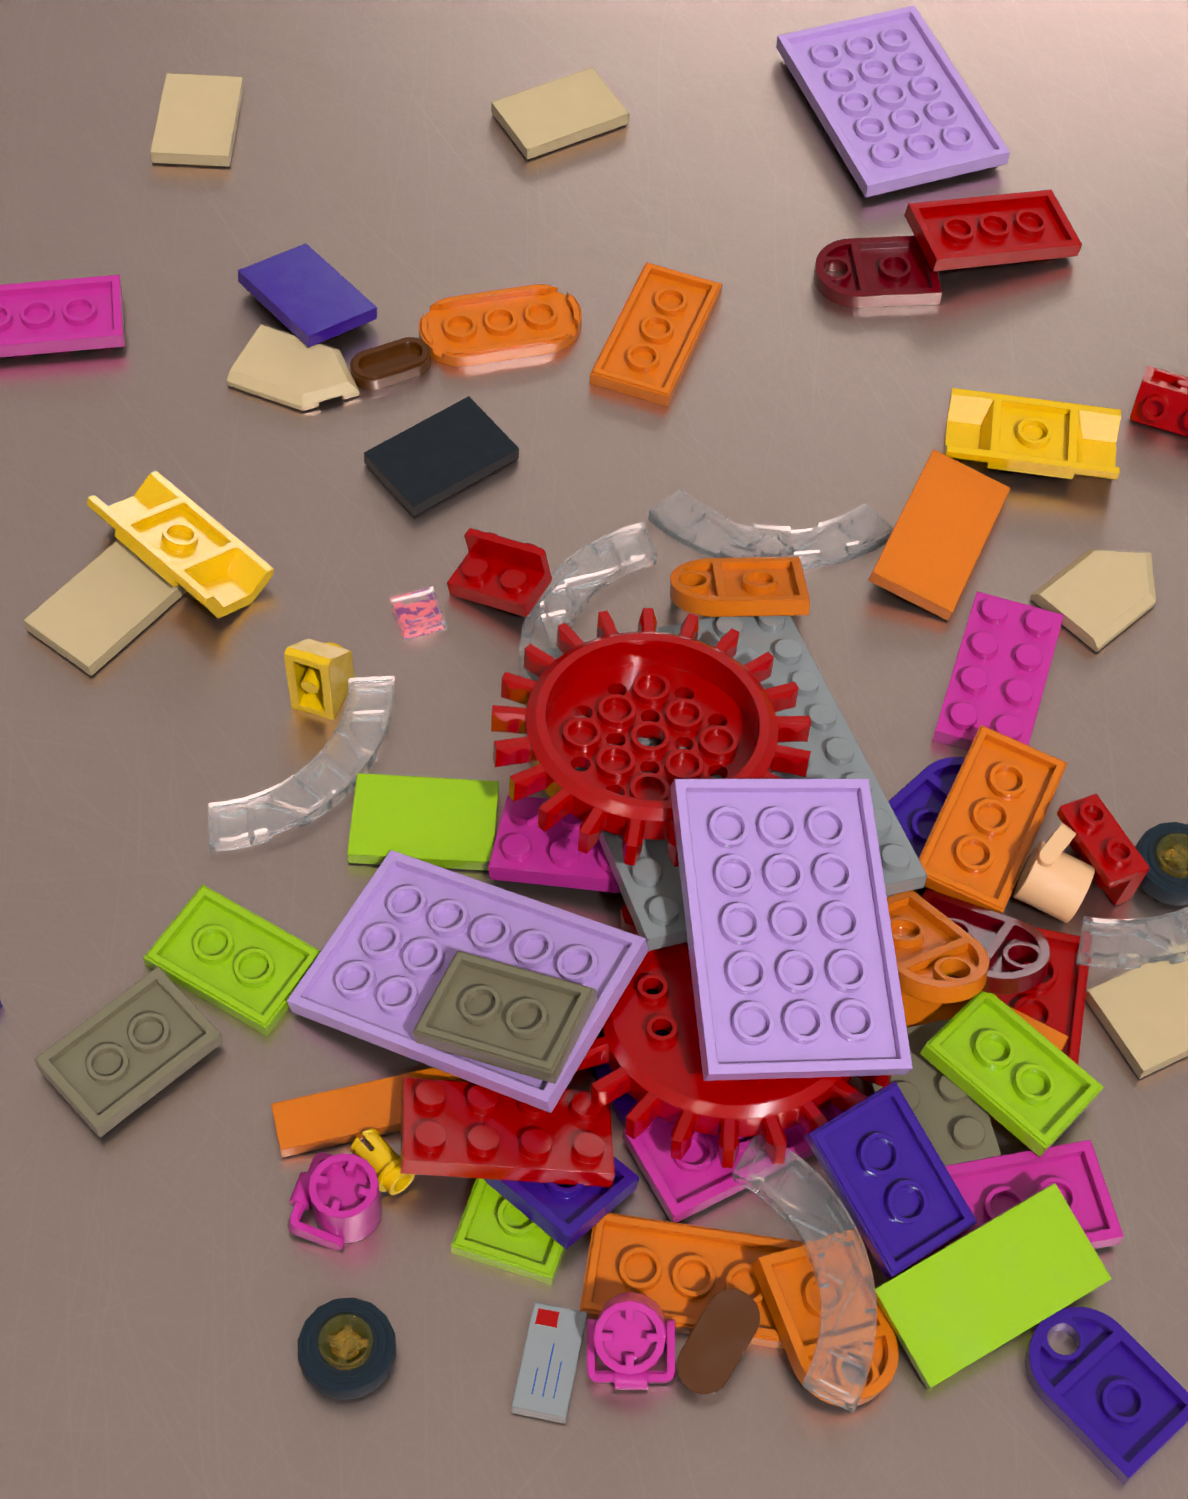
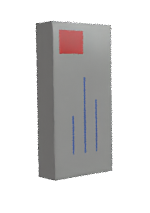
M534 1302L512 1402L513 1414L566 1424L587 1321V1312Z

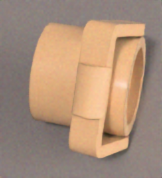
M1062 823L1045 843L1040 841L1031 852L1013 888V897L1068 923L1076 914L1086 896L1095 869L1093 866L1063 852L1076 833Z

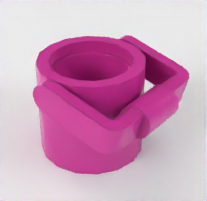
M325 1152L317 1153L312 1159L308 1172H301L289 1200L293 1210L287 1226L292 1234L333 1250H342L344 1243L363 1240L374 1232L381 1220L382 1214L379 1183L374 1168L367 1160L355 1154L341 1153L331 1155ZM310 1204H312L318 1228L300 1222L303 1211L308 1210Z
M628 1292L616 1295L606 1302L598 1315L597 1322L596 1319L587 1320V1374L594 1383H614L615 1390H648V1384H665L672 1381L675 1377V1319H667L666 1324L664 1313L658 1304L645 1294ZM667 1334V1371H648L650 1367L657 1363L662 1355ZM596 1352L602 1362L614 1371H596Z

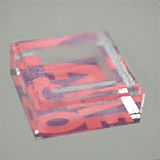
M433 586L390 597L391 609L403 641L447 630V621Z

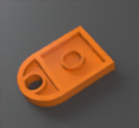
M800 557L697 559L681 564L672 571L670 576V598L672 602L679 608L693 614L710 617L809 615L810 597Z
M913 890L887 897L902 992L923 1001L955 1003L970 999L982 991L987 980L989 956L979 941Z
M853 1232L764 1255L756 1259L752 1264L753 1270L791 1367L801 1384L818 1399L836 1406H858L875 1398L890 1383L896 1372L899 1357L898 1343L891 1325L871 1292L876 1287ZM843 1363L855 1364L862 1370L865 1376V1387H853L846 1382L841 1371Z

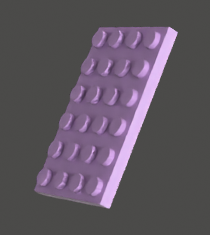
M915 5L777 36L776 48L865 197L1008 163L1009 149Z
M674 779L670 786L703 1080L906 1075L913 1067L869 779Z
M390 850L290 995L287 1003L293 1013L552 1113L649 949L646 938ZM457 950L591 987L596 990L598 1000L556 1084L416 1043L412 1032Z

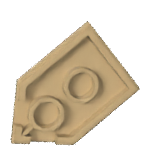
M260 324L236 359L227 377L228 386L301 411L319 407V402L341 396L344 400L359 395L358 387L339 349L321 343L308 348L296 335Z
M1088 549L1033 592L1030 599L1044 610L1063 614L1062 625L1095 652H1098L1155 606L1156 594L1151 552Z

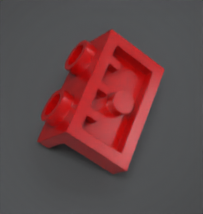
M1147 365L1130 419L1188 437V377Z
M469 528L464 535L469 552L447 581L450 595L527 617L552 581L545 550L531 543H522L501 537L492 532H483Z
M1097 793L1061 805L1057 811V816L1063 824L1076 833L1069 845L1078 853L1083 862L1094 867L1093 877L1098 887L1104 890L1114 906L1130 901L1150 867Z

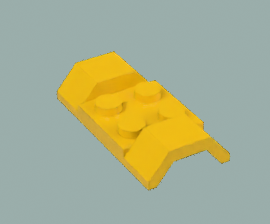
M952 388L945 426L943 454L952 459L987 463V468L1066 479H1073L1074 475L1118 480L1120 467H1116V442L1121 420V409Z
M157 471L150 473L135 495L110 506H107L95 495L87 499V505L115 530V537L173 587L180 585L218 619L252 604L273 576V567Z

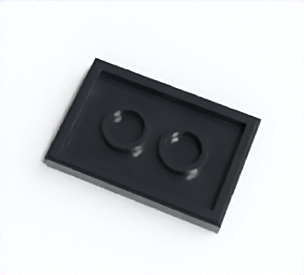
M470 396L364 452V463L413 517L519 458V448Z

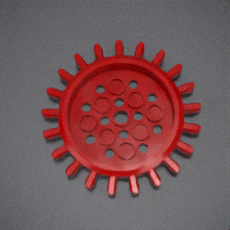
M643 608L638 622V631L618 633L615 622L607 610L598 612L597 638L585 643L566 622L558 625L556 646L563 653L562 656L555 659L531 643L524 648L523 668L539 677L537 681L506 671L502 676L501 697L526 705L527 708L492 705L491 715L492 732L525 734V737L494 741L493 762L495 767L529 763L531 768L510 776L509 797L515 802L544 790L550 796L539 807L538 827L544 832L570 813L583 821L580 824L577 850L587 854L597 843L599 835L604 830L624 836L622 853L625 865L635 866L642 852L643 839L666 840L667 853L674 867H679L670 786L674 779H714L711 777L712 775H720L723 779H783L772 774V771L806 777L811 751L777 744L780 742H808L811 726L810 716H776L775 712L796 706L799 687L794 681L764 689L760 683L771 677L774 656L766 652L745 665L736 661L733 657L737 652L740 632L731 628L720 638L714 647L697 640L699 631L698 615L690 613L681 624L679 635L656 632L657 620L653 608ZM641 737L658 738L662 743L658 746L650 747L641 744L638 739ZM581 767L585 768L586 770L577 771L574 768Z
M624 905L621 907L620 927L626 932L639 936L629 910ZM688 942L647 952L600 1031L601 1038L595 1039L577 1069L578 1071L608 1063L612 1070L611 1073L591 1084V1102L596 1108H601L627 1092L637 1101L626 1116V1135L635 1140L659 1116L675 1124L671 1130V1157L681 1160L691 1147L695 1131L720 1136L717 1152L722 1168H733L739 1153L738 1137L759 1135L763 1137L765 1151L773 1165L783 1164L787 1142L784 1129L800 1123L806 1132L809 1133L829 1121L821 1111L830 1103L845 1111L867 1098L859 1090L848 1084L852 1076L704 1081ZM648 989H656L660 993L648 994L645 991ZM657 1030H666L667 1032H669V1034L665 1036H660L655 1034L654 1032ZM891 1075L855 1076L882 1087L888 1085L891 1080Z

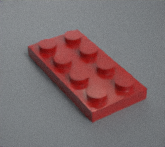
M1052 189L908 203L904 215L933 272L1078 256L1082 246L1079 237Z
M404 1077L401 1089L400 1173L611 1187L615 1176L610 1103L601 1108H596L591 1102V1091L565 1089L552 1113H549L472 1082Z

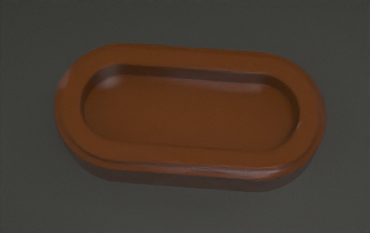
M406 337L357 353L350 362L351 375L357 387L363 390L375 391L425 374L431 366V350L429 345L419 338Z
M727 1289L715 1294L708 1302L677 1358L679 1378L689 1390L698 1394H711L719 1391L728 1382L759 1327L760 1312L756 1302L750 1295L737 1289Z

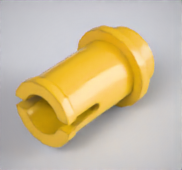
M370 1128L362 1132L361 1134L367 1139L374 1150L370 1151L357 1137L351 1145V1153L367 1160L374 1168L380 1191H388L391 1195H397L404 1191L413 1181L415 1174L400 1173V1156L380 1136L377 1129Z

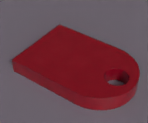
M915 236L841 239L826 245L816 258L814 269L815 285L825 298L838 305L850 308L940 304L942 290L937 271H932ZM837 271L842 273L843 276L834 277L826 272Z
M927 889L921 896L979 941L986 949L989 956V968L986 984L982 989L983 992L1016 994L1028 991L1044 980L1048 971L1050 946L1044 935L1035 927L1019 919ZM1021 960L1030 964H1020L1014 961Z

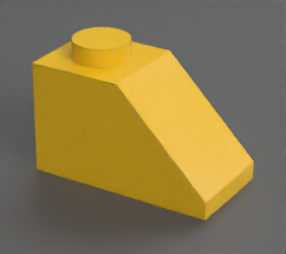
M309 638L287 646L284 652L291 708L335 720L355 678L352 651L344 649L336 643H323Z

